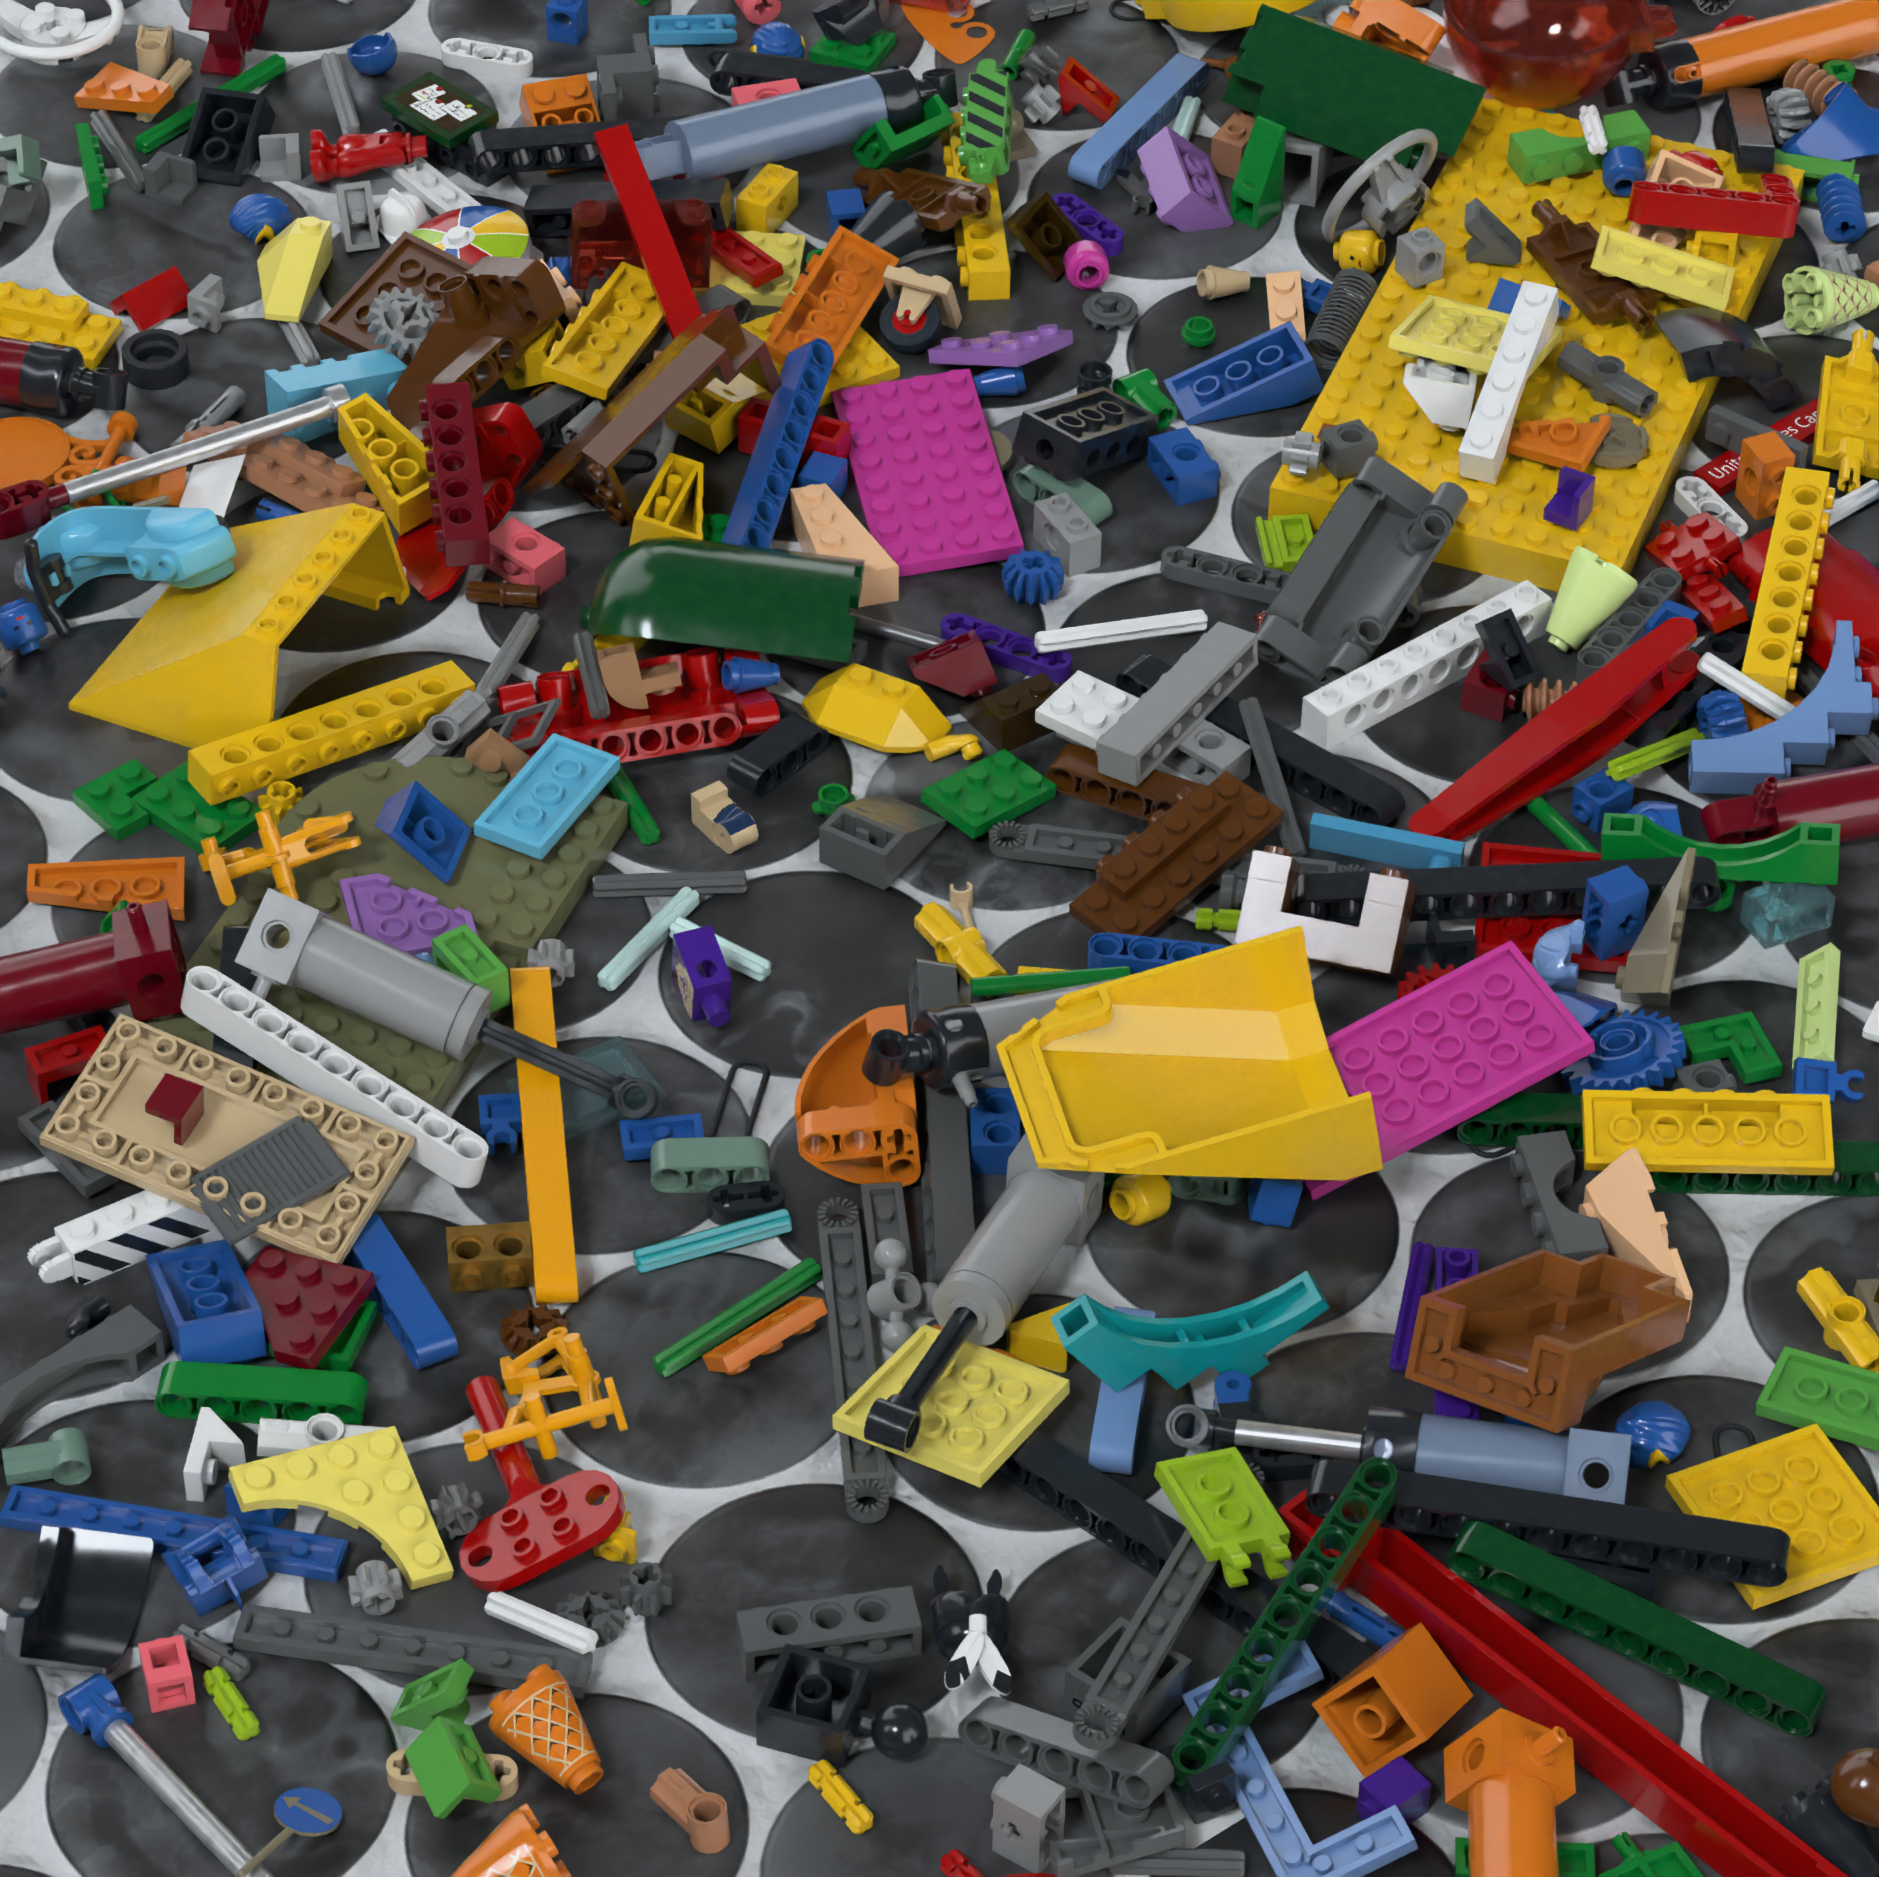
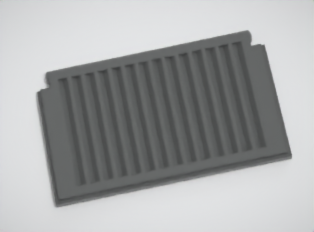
M297 1115L192 1176L190 1182L192 1184L195 1183L196 1186L192 1187L190 1191L193 1196L198 1197L202 1202H199L201 1208L231 1247L255 1233L259 1229L257 1226L277 1220L279 1213L283 1209L301 1206L351 1176V1173L311 1120L303 1123L300 1116ZM220 1176L227 1181L228 1193L226 1198L218 1202L210 1200L204 1195L203 1184L209 1177ZM211 1183L208 1191L217 1194L224 1189V1186L221 1183ZM248 1192H258L264 1196L266 1209L260 1216L250 1218L242 1212L239 1202L243 1195ZM255 1198L245 1202V1206L252 1210L259 1208L261 1205ZM223 1208L226 1209L230 1215L226 1214ZM238 1215L242 1216L246 1222H243Z

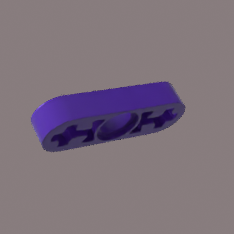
M1058 193L1052 197L1084 240L1094 241L1101 245L1107 257L1116 256L1123 251L1124 232L1120 227L1074 194ZM1089 223V224H1093V225L1085 226V225H1080V224Z

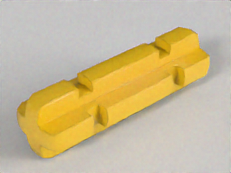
M821 1759L816 1764H812L808 1769V1780L817 1790L822 1791L821 1795L841 1819H847L845 1824L857 1835L870 1830L874 1825L873 1813L865 1804H858L861 1799L840 1775H835L837 1771L831 1763Z

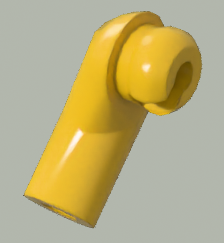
M974 734L948 735L924 744V753L930 762L959 751L962 752L965 760H972L982 754V748L978 743L980 739Z

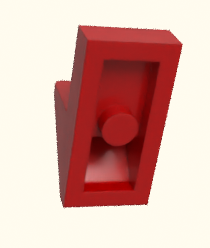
M1072 56L1066 60L1058 76L1062 115L1065 116L1075 105L1080 103L1088 113L1098 118L1104 124L1113 115L1120 97Z

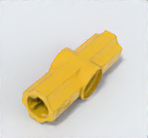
M934 901L924 905L919 914L914 917V927L935 948L937 960L939 962L955 964L956 971L969 985L970 978L1008 974L987 952L980 932L973 926L964 928L943 905H937Z
M1822 1267L1809 1270L1798 1281L1796 1291L1823 1326L1825 1344L1831 1349L1841 1351L1850 1365L1879 1373V1338L1865 1320L1866 1308L1859 1299L1847 1296L1830 1271H1824Z

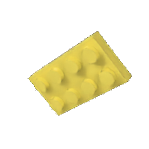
M1605 225L1601 228L1590 267L1604 276H1616L1631 281L1637 287H1650L1664 292L1671 298H1683L1697 303L1700 307L1717 309L1723 312L1729 300L1735 272L1733 267Z

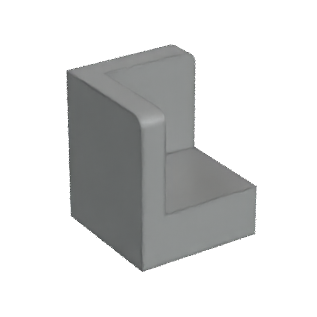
M299 133L260 135L258 142L261 181L302 180Z

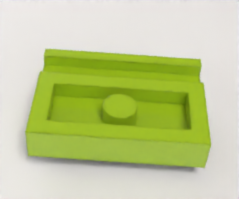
M1308 514L1272 516V520L1262 521V517H1256L1255 529L1264 566L1282 569V571L1291 573L1314 537Z

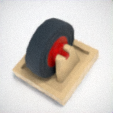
M887 266L883 279L890 301L881 312L879 325L882 337L890 348L905 354L923 352L934 345L940 336L942 326L958 329L962 315L951 282L941 276L934 275L930 277L919 274L909 267Z

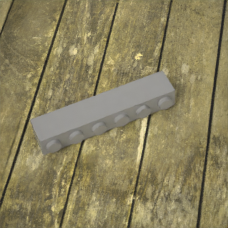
M1220 621L1207 633H1204L1199 641L1187 653H1184L1179 661L1167 673H1164L1147 693L1141 695L1138 702L1127 713L1120 716L1118 722L1111 729L1099 737L1095 747V753L1098 758V772L1138 786L1258 665L1257 634Z

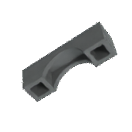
M1565 1130L1517 1136L1516 1151L1510 1154V1169L1513 1178H1519L1521 1201L1524 1207L1530 1208L1532 1232L1535 1237L1540 1236L1542 1241L1541 1249L1576 1261L1584 1260L1601 1252L1608 1254L1609 1247L1598 1218L1573 1212L1565 1207L1557 1198L1558 1195L1572 1188L1576 1160Z

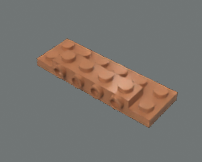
M226 421L223 425L213 427L201 426L200 429L184 432L182 443L241 423ZM283 433L206 458L210 461L246 454L238 476L304 512L348 503L385 512L375 495L364 492L367 480L359 472L354 471L348 466L336 464L333 458L327 457L322 452L310 450L305 443H301L294 437L284 436Z

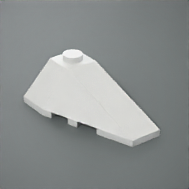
M1421 356L1418 357L1417 364H1407L1405 366L1403 384L1429 420L1434 424H1439L1441 429L1447 431H1459L1460 428L1467 429L1474 399L1477 374L1468 372L1466 367L1454 364L1452 366H1440L1433 363L1432 359Z

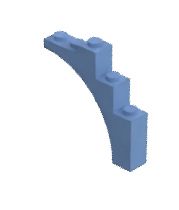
M1837 620L1829 666L1816 688L1796 708L1778 720L1747 733L1719 739L1691 740L1688 757L1689 793L1753 795L1757 783L1764 782L1768 776H1773L1777 780L1790 778L1791 764L1825 765L1827 751L1834 750L1835 734H1869L1871 721L1878 720L1879 700L1876 697H1872L1871 682H1861V666H1855L1854 658L1858 659L1860 640L1859 636H1853L1852 621Z

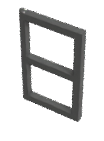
M555 698L485 719L457 745L451 757H463L477 731L503 724L498 734L507 740L518 719L545 711L531 737L511 742L520 750L538 746L561 705V699Z

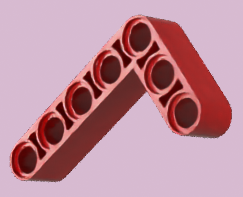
M1774 173L1761 175L1758 193L1636 181L1632 183L1627 219L1635 223L1774 238H1792L1795 234L1800 200L1791 179Z

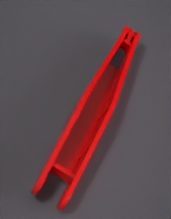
M1686 617L1670 618L1541 711L1474 767L1467 770L1431 802L1414 813L1408 823L1410 832L1462 841L1581 773L1609 754L1700 673L1697 668L1700 656L1693 651L1685 650L1696 640V624Z

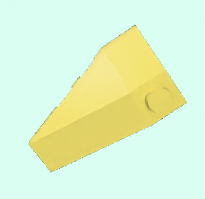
M314 216L297 218L265 245L257 260L265 319L299 323L333 258L331 221L320 220Z

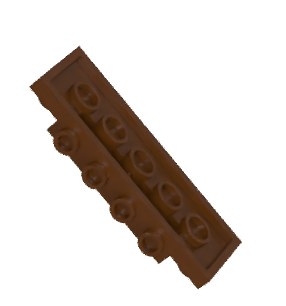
M1228 771L1222 773L1207 787L1202 783H1199L1192 790L1189 787H1185L1177 794L1173 807L1167 812L1159 809L1152 815L1146 830L1141 834L1136 831L1130 833L1124 840L1122 850L1114 857L1111 854H1106L1100 859L1095 869L1096 882L1069 904V914L1096 934L1110 932L1150 937L1283 822L1284 811Z

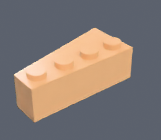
M823 483L790 489L791 524L802 551L805 553L865 560L858 608L899 601V566L830 487Z

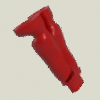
M314 129L310 132L312 145L310 163L315 183H324L335 177L347 179L372 169L389 168L403 164L409 165L414 163V158L428 157V140L426 135L412 137L411 132H406V136L402 132L351 133L341 135L338 138L337 144L332 145L322 130Z

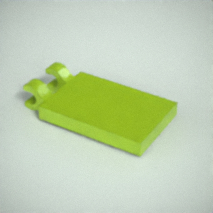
M1236 1447L1156 1462L1155 1478L1206 1561H1221L1224 1578L1229 1587L1233 1588L1248 1584V1579L1242 1569L1251 1568V1561L1247 1555L1251 1553H1261L1265 1572L1270 1579L1286 1577L1288 1575L1283 1561L1290 1560L1292 1556L1288 1548L1290 1531Z

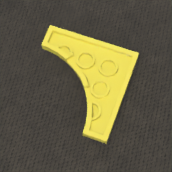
M395 1426L229 1467L228 1478L242 1513L271 1508L298 1509L299 1505L328 1511L329 1517L344 1522L355 1529L362 1527L382 1543L381 1548L394 1561L404 1576L410 1590L452 1579L454 1569Z

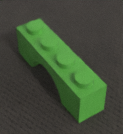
M1633 109L1603 115L1602 125L1605 132L1604 135L1608 141L1606 146L1607 152L1614 147L1622 145L1632 146L1639 149L1644 154L1645 159L1648 160L1651 131L1637 112ZM1542 128L1510 134L1507 162L1524 185L1602 169L1605 154H1591L1585 136L1576 138L1561 137L1549 133Z

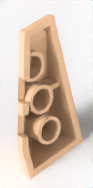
M1661 149L1648 168L1645 181L1720 189L1724 176ZM1631 221L1628 233L1676 248L1692 229L1639 224Z

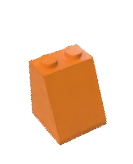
M1420 1622L1389 1641L1317 1698L1312 1705L1362 1776L1366 1778L1398 1756L1404 1755L1428 1740L1474 1695Z

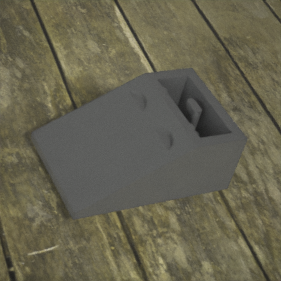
M882 792L839 806L819 827V862L886 890L944 828L947 820Z

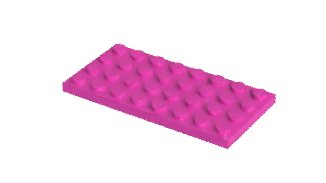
M970 368L831 391L832 404L837 420L851 423V452L849 453L848 461L867 530L899 566V577L1008 559V556L1011 554L1018 555L1019 550L1024 549L1023 540Z
M1512 940L1326 1037L1329 1051L1348 1097L1369 1091L1371 1093L1383 1164L1596 1051L1593 1039ZM1358 1177L1344 1181L1302 1179L1303 1189L1314 1201Z

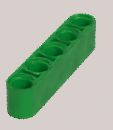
M172 1361L165 1364L162 1368L154 1406L160 1414L175 1419L198 1420L201 1407H209L223 1422L260 1424L261 1418L308 1421L316 1414L329 1413L340 1418L343 1424L360 1425L364 1415L369 1384L363 1376L346 1371Z

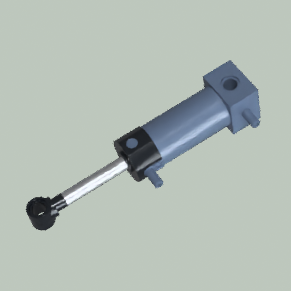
M1182 1404L1174 1408L1166 1421V1432L1169 1438L1176 1445L1186 1448L1202 1447L1213 1449L1214 1443L1353 1459L1359 1460V1464H1362L1371 1457H1382L1392 1462L1396 1470L1624 1505L1626 1500L1632 1435L1578 1428H1570V1431L1563 1430L1559 1433H1553L1534 1426L1427 1414L1420 1410L1370 1405L1367 1424L1363 1427L1362 1434L1218 1417L1217 1410L1200 1408L1192 1404ZM1194 1414L1200 1421V1430L1195 1437L1186 1439L1180 1435L1178 1423L1184 1415ZM1593 1464L1603 1465L1609 1471L1608 1482L1601 1488H1591L1584 1480L1586 1469Z

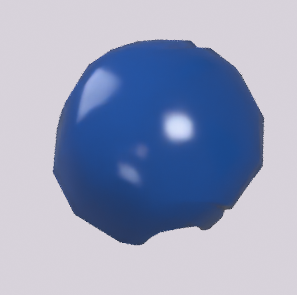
M386 32L384 36L377 34L363 36L355 41L351 48L347 49L350 63L354 69L368 76L381 75L390 70L396 63L398 55L395 39L392 38L389 32Z

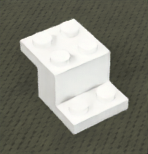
M1078 670L1035 710V722L1056 731L1057 737L1074 745L1095 750L1099 737L1111 729L1118 722L1120 716L1127 713L1138 702L1139 698Z

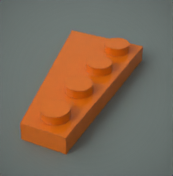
M185 856L28 864V902L110 912L123 899L129 901V904L138 902L141 905L167 900L173 920L185 921Z

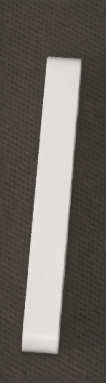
M195 966L188 971L180 1006L186 1016L304 1091L414 1136V1146L409 1152L408 1157L449 1183L460 1188H471L480 1182L488 1155V1144L482 1137L216 969L209 966Z

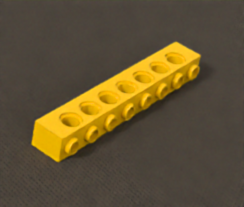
M951 112L955 123L940 136L946 176L972 182V179L968 178L966 166H961L959 162L958 146H962L960 139V126H963L961 112ZM995 176L993 183H980L988 186L992 198L990 199L989 210L983 212L982 215L974 213L965 215L956 221L954 226L957 265L960 266V286L967 287L969 301L1010 299V265Z
M1786 466L1741 672L1786 700L1788 690H1795L1798 668L1793 667V663L1800 664L1803 651V641H1798V638L1806 637L1809 615L1803 614L1804 611L1811 612L1814 589H1809V586L1817 585L1820 564L1814 562L1815 559L1822 560L1825 538H1820V534L1827 535L1830 513L1825 512V509H1833L1835 488L1829 487L1830 472Z
M452 660L188 750V781L211 806L267 787L274 782L284 781L418 734L426 727L431 717L441 714L467 689L475 692L476 684Z

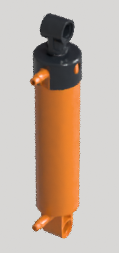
M1836 0L1684 39L1677 38L1660 44L1649 45L1641 50L1637 66L1634 70L1633 67H1627L1600 74L1606 107L1636 102L1639 100L1638 96L1645 98L1646 102L1653 109L1662 111L1725 93L1726 87L1746 88L1782 79L1789 68L1800 59L1806 58L1809 64L1814 63L1821 69L1826 62L1831 60L1849 62L1879 54L1878 0Z

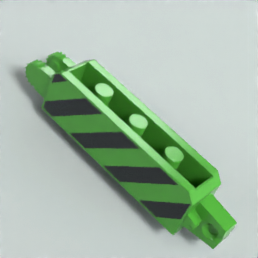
M991 58L983 59L978 63L976 73H969L968 87H963L965 106L961 107L963 126H960L962 146H958L959 162L961 166H966L968 178L977 184L993 183L995 176L1003 175L1009 171L1014 99L1009 86V73L1004 70H997V63Z

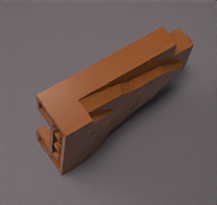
M1540 1249L1420 1296L1405 1378L1553 1433H1559L1581 1423L1584 1403L1601 1384L1605 1374L1682 1341L1691 1301L1673 1295L1676 1278L1603 1252L1584 1260L1576 1261L1545 1249Z

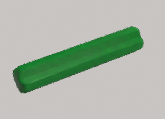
M620 764V770L607 783V786L615 799L627 802L628 821L641 843L646 846L652 843L657 844L661 839L659 835L661 830Z

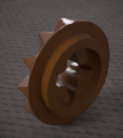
M527 1302L524 1309L511 1308L509 1317L501 1319L500 1338L508 1351L519 1356L546 1339L547 1333L557 1327L567 1328V1320L562 1318L559 1309L549 1310L545 1302L538 1308H532ZM529 1324H536L537 1328H539L538 1337H535L534 1332H531L530 1328H528ZM556 1348L552 1349L542 1357L553 1354L557 1351Z

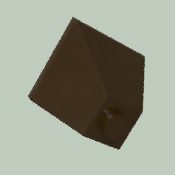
M1047 191L1021 205L1005 222L1012 235L1051 282L1056 281L1065 271L1063 260L1068 248L1074 243L1084 240Z

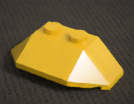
M853 662L819 679L802 700V707L807 711L811 721L825 728L828 733L885 753L924 752V744L948 736L952 732V725L919 685Z

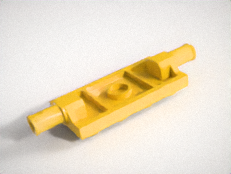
M1857 329L1852 333V349L1848 355L1841 358L1825 355L1821 368L1812 454L1813 465L1839 470L1837 487L1844 492L1846 482H1848V493L1860 488V475L1879 479V365L1872 353L1875 335L1872 331L1867 330L1866 339H1864V329Z

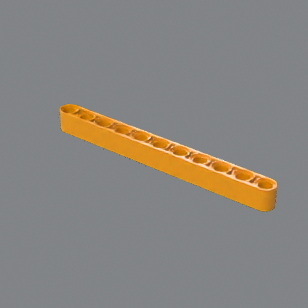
M550 966L509 968L514 1030L557 1049ZM516 1058L536 1305H541L544 1302L546 1305L578 1303L577 1271L560 1078Z

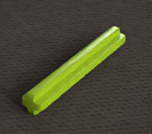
M1690 728L1608 761L1609 769L1605 770L1607 777L1612 776L1615 782L1624 780L1689 754L1691 740L1705 739L1703 732L1699 733L1696 728Z

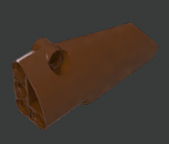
M484 256L463 275L450 277L438 286V291L445 306L413 359L385 399L392 416L422 443V426L428 425L427 421H420L419 400H425V385L469 382L472 404L518 363L523 349L566 312L565 303L549 269L541 261L529 258Z

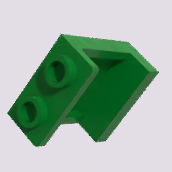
M936 94L922 106V117L919 125L895 135L887 119L884 118L874 123L850 149L861 167L867 166L868 168L880 170L929 148L955 121L952 118L948 105L942 101L939 94Z

